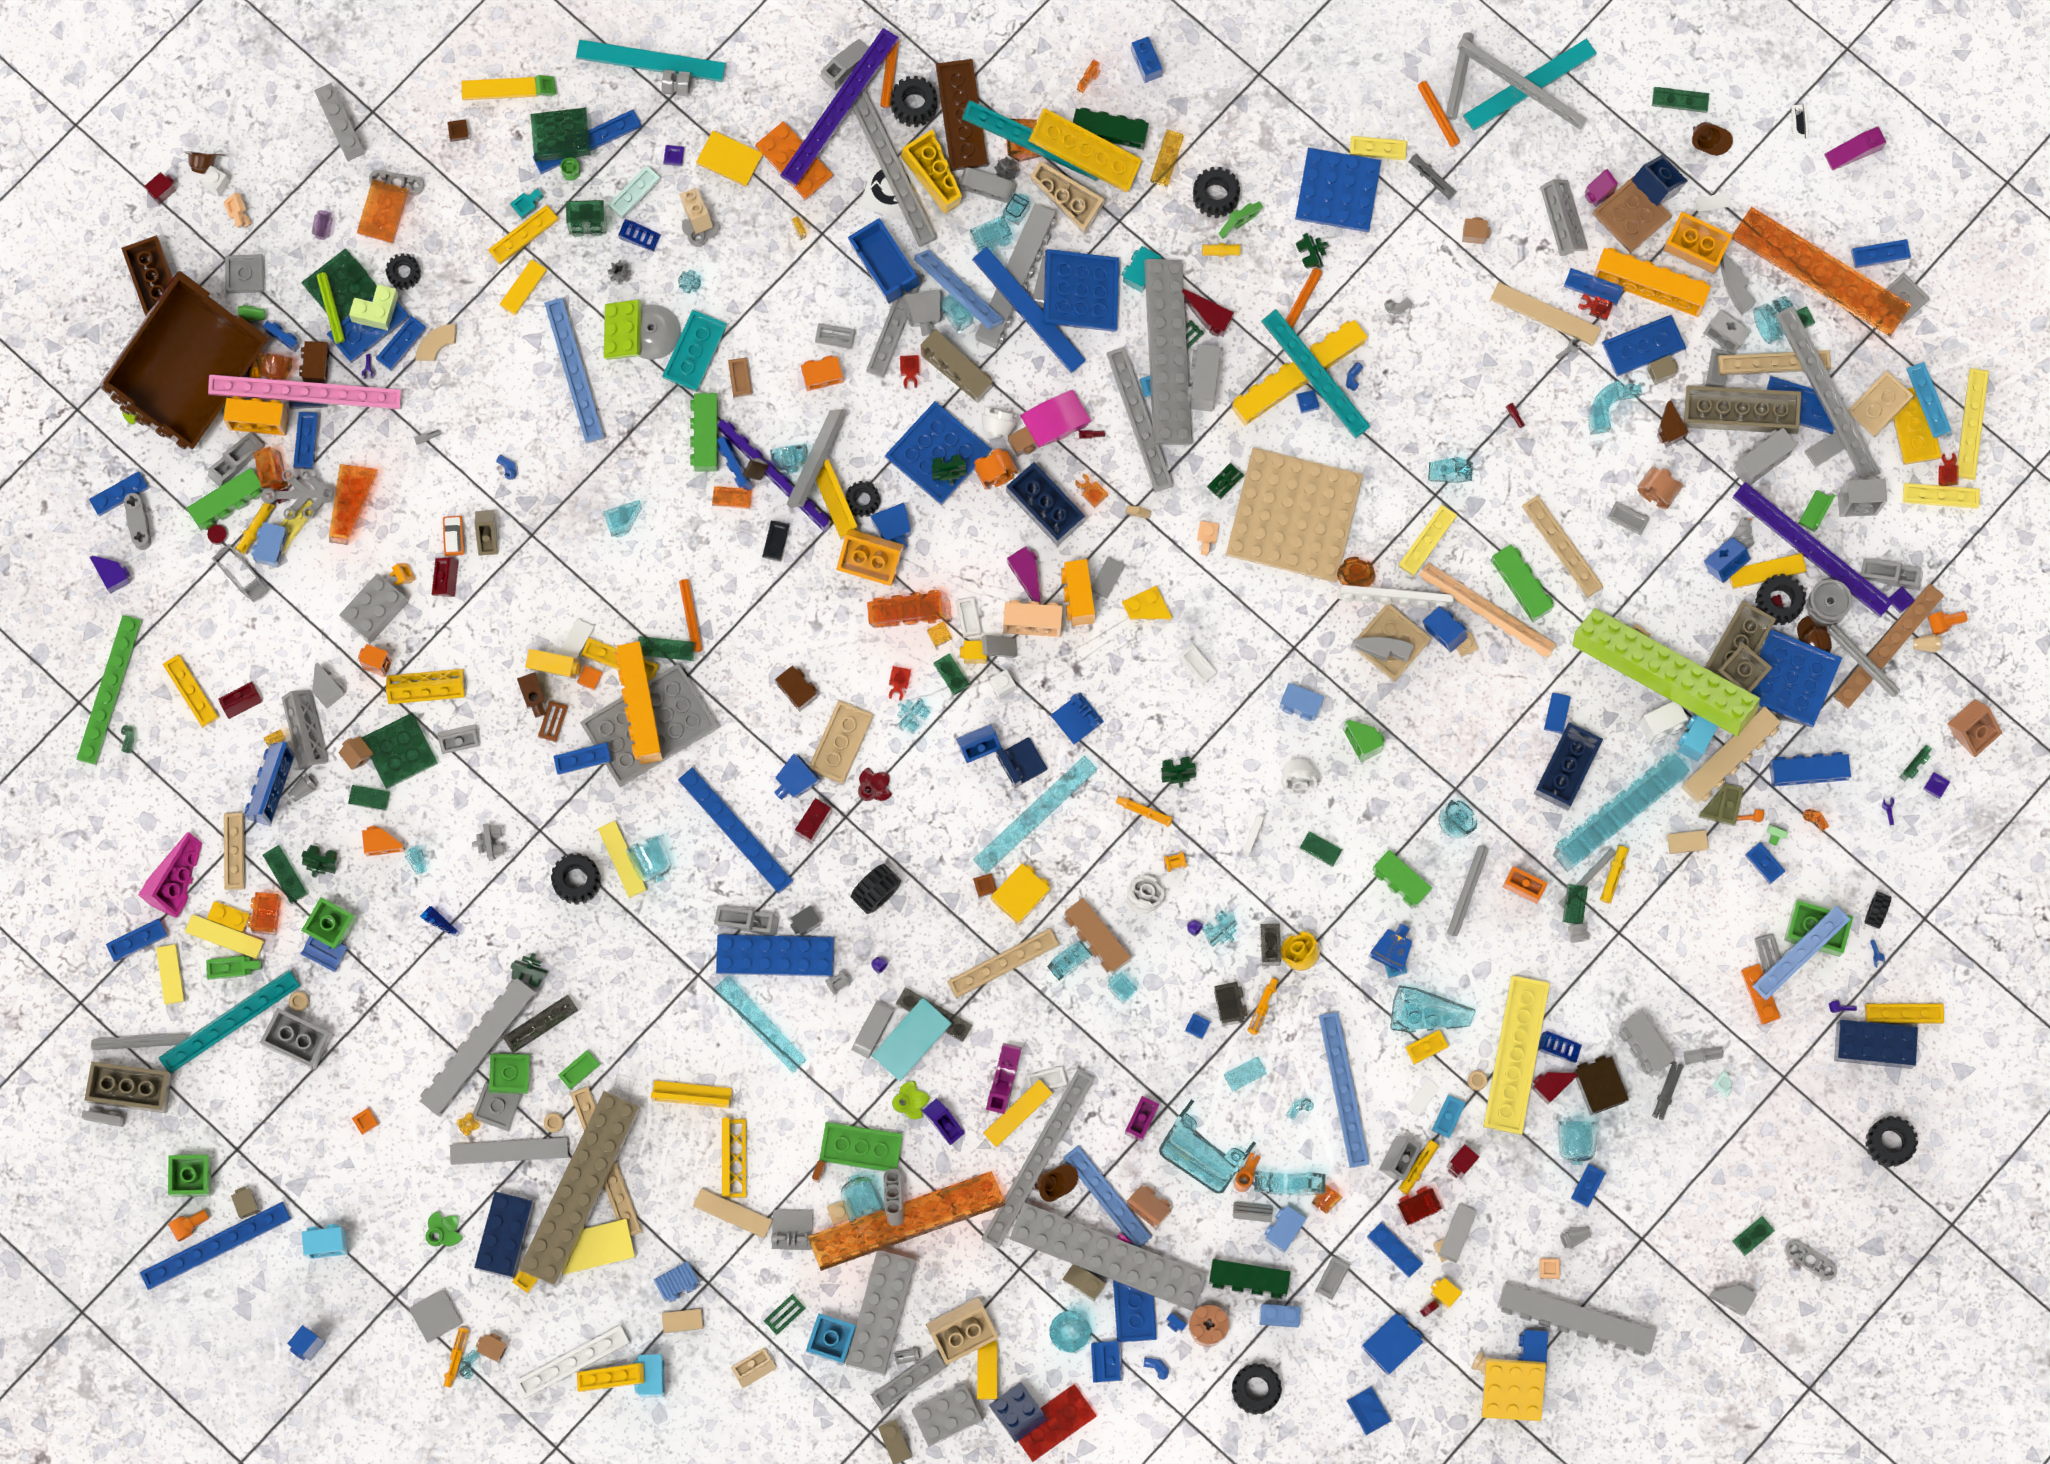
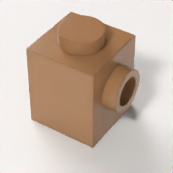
M1480 217L1465 218L1462 242L1485 244L1486 238H1490L1491 227H1487L1488 221Z
M1027 427L1008 436V443L1017 457L1024 453L1028 455L1037 447Z
M360 736L345 740L342 743L343 747L338 752L351 770L365 765L373 755V752Z
M491 1332L490 1336L487 1334L484 1337L480 1336L475 1347L478 1348L476 1352L500 1363L508 1345L501 1341L502 1337Z

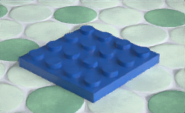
M1308 147L1295 220L1369 233L1382 160Z
M1047 249L1045 251L1043 324L1110 332L1117 331L1119 258Z
M934 401L885 454V458L942 506L975 470L974 467L976 465L974 462L981 457L986 458L992 449ZM953 455H961L962 460H965L967 476H960V479H954L953 485L950 486L948 480L933 481L931 465H933L934 458L941 457L944 463L951 462Z
M1770 629L1759 657L1768 663L1772 669L1751 693L1760 698L1759 706H1765L1768 710L1813 728L1842 658Z

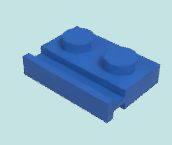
M309 936L300 954L336 972L349 947L341 943L336 949H333Z
M1121 1342L1091 1343L1093 1383L1123 1381Z
M1372 1386L1346 1401L1366 1436L1391 1422Z

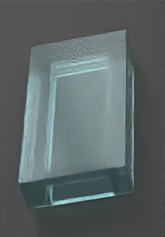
M1256 1057L1223 1074L1231 1091L1234 1092L1267 1075V1072L1259 1057Z

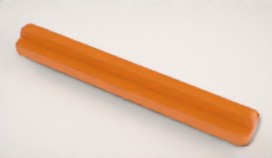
M899 40L886 57L880 106L883 108H890L891 92L893 90Z
M1427 81L1420 82L1418 89L1451 147L1457 146L1460 140Z
M1313 268L1286 318V322L1292 329L1322 275V271L1318 268Z
M683 579L679 581L691 648L693 653H698L702 651L690 583L688 579Z

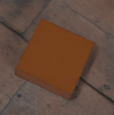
M992 873L973 878L978 898L993 894L997 890Z
M817 1161L812 1175L814 1182L820 1183L826 1163L823 1161Z

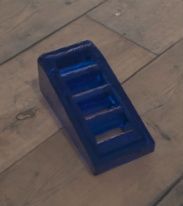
M625 219L618 236L620 240L654 252L661 234ZM628 227L631 228L629 235L626 234ZM635 231H639L636 238H634ZM645 233L646 235L642 242L640 241V239L642 237V234ZM653 236L650 245L647 244L649 237Z
M429 906L420 915L423 921L454 937L460 935L459 931L432 906Z
M1545 1031L1541 1034L1538 1051L1576 1063L1582 1045ZM1555 1041L1558 1042L1556 1050L1553 1049ZM1563 1044H1566L1564 1052L1561 1053ZM1570 1046L1573 1047L1571 1056L1568 1055Z

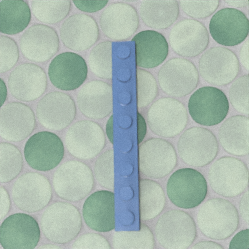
M563 298L545 302L544 304L585 442L590 443L604 439Z
M1334 1012L1319 1015L1349 1168L1369 1165L1339 1014Z

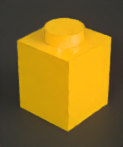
M964 641V646H960V658H964V664H987V655H983L982 641Z
M1445 1277L1441 1281L1437 1279L1430 1287L1433 1290L1430 1295L1447 1309L1462 1294Z

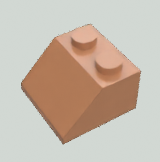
M1976 699L1947 723L1953 736L1973 757L1978 756L2002 734L1990 708Z
M1141 1185L1127 1200L1126 1205L1157 1230L1171 1213L1172 1209L1169 1208L1171 1204L1163 1198L1159 1200L1154 1196L1156 1192L1149 1186L1143 1187Z

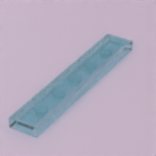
M729 975L714 987L716 992L792 1074L807 1061Z

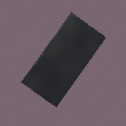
M771 520L762 558L781 562L790 527L789 524Z

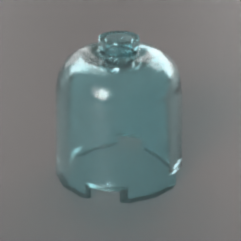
M660 835L646 839L647 844L640 846L637 843L626 849L627 856L636 875L644 882L653 881L654 884L665 880L664 875L671 870V860Z
M1558 1121L1560 1156L1565 1160L1571 1161V1165H1583V1161L1591 1160L1596 1152L1597 1122H1591V1126H1589L1590 1122L1566 1121V1125H1564V1121Z
M859 1174L848 1178L849 1182L843 1185L840 1194L850 1224L862 1223L865 1217L871 1215L873 1219L885 1212L884 1202L873 1179L866 1176L860 1177Z

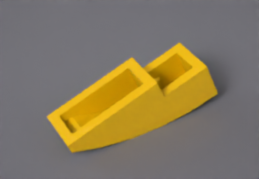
M992 1341L978 1349L977 1400L997 1399V1341Z

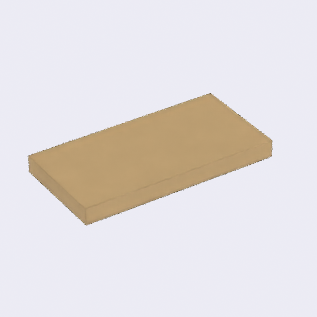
M838 700L809 765L813 771L820 776L843 785L874 715Z

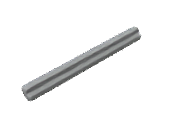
M1467 32L1463 33L1462 37L1472 43L1474 35ZM1459 51L1446 111V117L1449 120L1457 118L1469 57Z
M1835 624L1827 629L1828 634L1891 697L1896 696L1900 692V689Z
M1484 846L1477 847L1447 933L1451 936H1458L1488 853V849Z
M184 1033L91 1040L92 1050L171 1046L179 1044L188 1038V1035Z

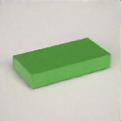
M586 1050L559 1073L558 1076L572 1090L597 1069L600 1064Z

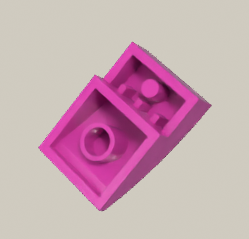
M1073 389L1055 396L1020 415L1038 448L1064 439L1071 433L1086 428L1091 422Z

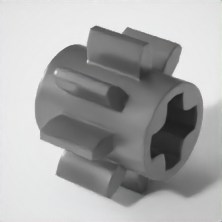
M1008 157L998 160L997 166L994 167L997 172L996 175L1007 180L1015 178L1016 172L1019 171L1015 160L1012 159L1010 161Z
M621 260L616 264L611 263L612 269L607 270L608 274L612 275L610 277L611 282L616 280L618 285L623 281L628 282L627 275L632 274L630 270H627L629 268L628 263L624 265L621 263Z

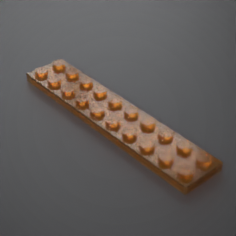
M1752 206L1732 234L1731 239L1889 337L1892 336L1911 307V304Z
M992 1171L904 1202V1221L898 1226H892L887 1222L885 1209L807 1236L819 1269L823 1271L1005 1206V1200Z

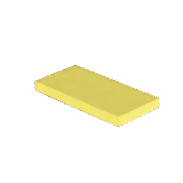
M627 1219L584 1229L563 1275L636 1258Z

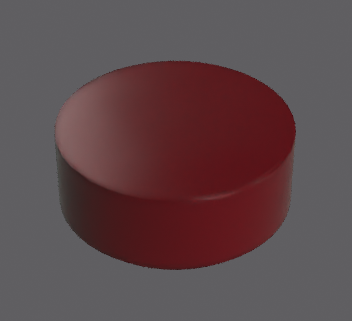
M214 525L209 528L207 536L212 544L221 545L227 539V532L221 525Z
M1434 1300L1419 1312L1423 1317H1426L1436 1310L1439 1304Z

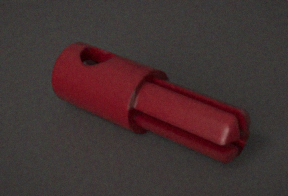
M1508 404L1506 409L1511 417L1514 418L1519 428L1524 427L1525 424L1514 404Z
M1079 430V439L1105 437V431Z

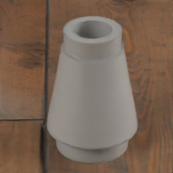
M309 775L302 776L288 795L296 802L315 791L314 788L317 785Z
M1588 1227L1564 1230V1233L1560 1234L1564 1248L1570 1249L1591 1238Z

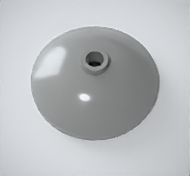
M642 306L641 350L638 357L649 360L663 358L675 349L680 338L679 322L676 316L663 306ZM654 326L655 328L654 330L650 331L648 330V327Z

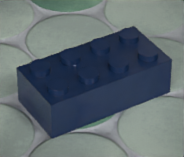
M1035 462L1006 486V493L1056 546L1060 545L1085 522L1086 516Z
M1568 722L1534 795L1568 811L1603 738Z
M1839 1020L1836 1023L1834 1061L1912 1069L1916 1066L1918 1027Z
M494 1192L474 1266L476 1270L510 1279L515 1278L535 1205L532 1200Z

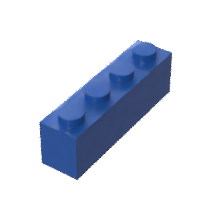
M1843 752L1831 753V756H1824L1822 753L1814 754L1808 758H1805L1804 755L1793 756V759L1776 757L1769 764L1772 787L1848 781L1851 778L1849 754L1843 755Z

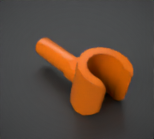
M1756 809L1753 815L1738 816L1737 821L1753 820L1758 823L1762 822L1764 811Z

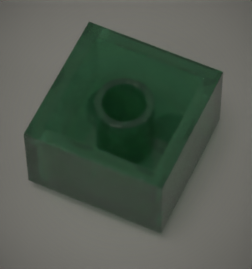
M604 200L566 201V224L569 235L581 237L584 234L601 236L607 233V212Z

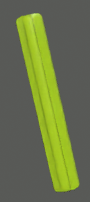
M326 272L317 274V279L332 335L336 344L343 343L345 339Z

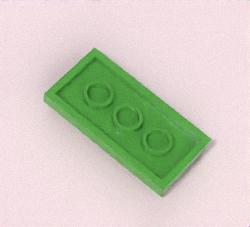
M825 1122L819 1160L826 1163L883 1172L889 1169H897L903 1134Z

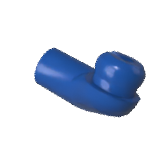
M500 454L496 463L504 467L506 479H515L517 476L516 463Z

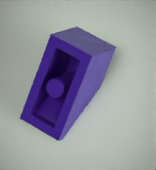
M93 555L89 557L110 594L130 584L128 577L131 575L126 566L122 567L119 562Z
M937 1098L922 1110L930 1123L949 1145H952L965 1134L949 1110Z

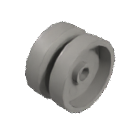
M1824 580L1818 583L1811 591L1806 601V610L1809 617L1815 623L1830 627L1833 624H1838L1845 618L1852 606V595L1844 583L1838 580Z

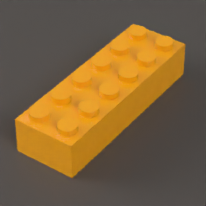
M1614 248L1603 249L1593 275L1623 286V291L1695 317H1699L1711 288L1703 280L1696 281L1690 279L1686 274H1676L1669 268L1654 266L1650 261L1637 260L1635 256L1630 254L1623 255Z
M640 641L617 645L618 651L614 653L618 668L621 667V670H618L621 686L625 687L621 691L624 703L628 704V707H625V713L628 723L631 722V725L628 726L631 741H635V744H631L634 758L639 760L640 765L662 761L659 736Z

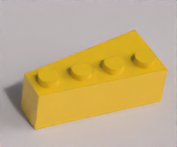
M932 129L903 147L901 158L942 212L946 214L960 205L962 195Z

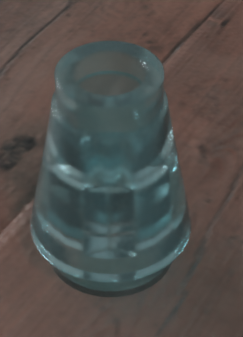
M419 845L404 851L406 854L404 857L416 875L427 871L423 850L419 848Z

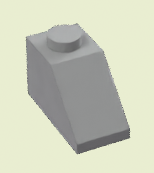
M1744 1284L1743 1286L1736 1285L1710 1293L1709 1298L1743 1317L1747 1314L1757 1294L1753 1293V1288Z

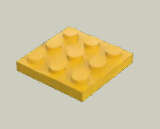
M1486 1358L1482 1418L1541 1421L1546 1363Z

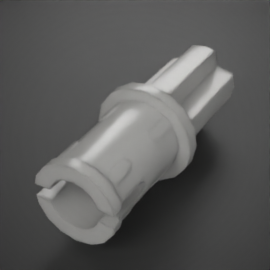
M1721 1047L1701 1048L1698 1051L1684 1052L1686 1065L1698 1062L1706 1063L1709 1060L1723 1058Z

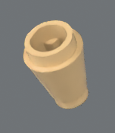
M1932 634L1913 638V649L1934 653L1941 651V637Z

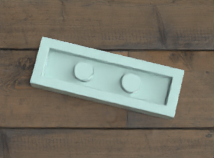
M646 165L608 204V207L623 219L661 180L660 176Z

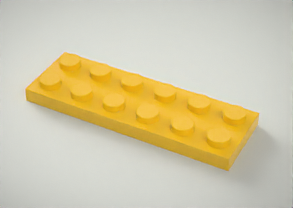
M1046 108L1041 110L1028 140L1126 193L1129 191L1142 161L1141 158Z

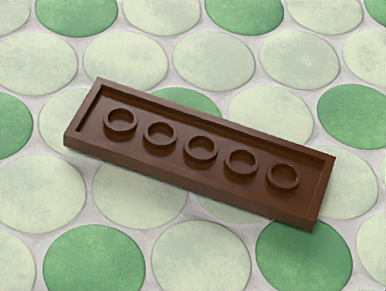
M973 59L936 63L951 171L964 170L965 168L987 167L988 162L983 129L962 119L969 101L979 104Z

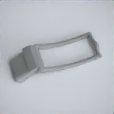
M230 544L219 550L211 558L238 590L253 603L268 591L261 583L260 578ZM229 548L256 577L242 590L216 561Z

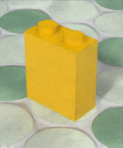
M529 649L525 668L576 679V676L580 675L582 665L579 664L580 660L573 657Z
M1023 863L991 896V901L1018 925L1042 902L1051 889L1049 888L1050 884L1043 877L1039 879L1035 875L1036 871L1027 864L1025 866Z

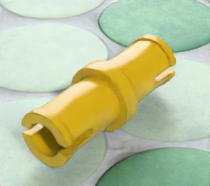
M1202 244V256H1240V244Z

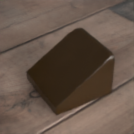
M760 458L750 459L743 472V476L762 480L769 465Z

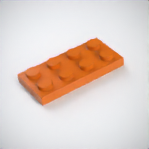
M782 121L757 142L755 147L781 174L803 142ZM816 158L797 186L789 184L804 200H807L833 178V174Z

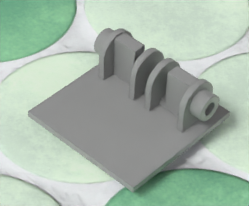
M773 1210L771 1249L811 1250L813 1211Z

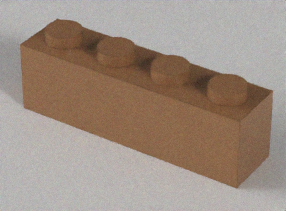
M1081 898L1065 911V922L1070 928L1074 926L1078 931L1076 933L1077 937L1081 942L1086 941L1090 946L1088 948L1089 952L1093 957L1098 956L1102 961L1100 965L1107 973L1110 971L1113 975L1131 961L1130 955L1084 898Z

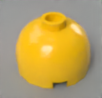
M1302 931L1299 932V935H1290L1280 948L1281 957L1285 964L1291 969L1298 971L1308 970L1313 967L1320 955V948L1315 937L1309 932Z

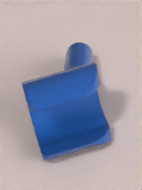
M1871 940L1870 943L1874 951V966L1878 968L1877 961H1882L1885 966L1884 954L1879 952L1875 940Z

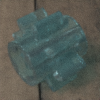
M693 270L688 272L682 271L678 278L679 288L688 294L691 291L697 292L701 285V276L697 275L696 271Z

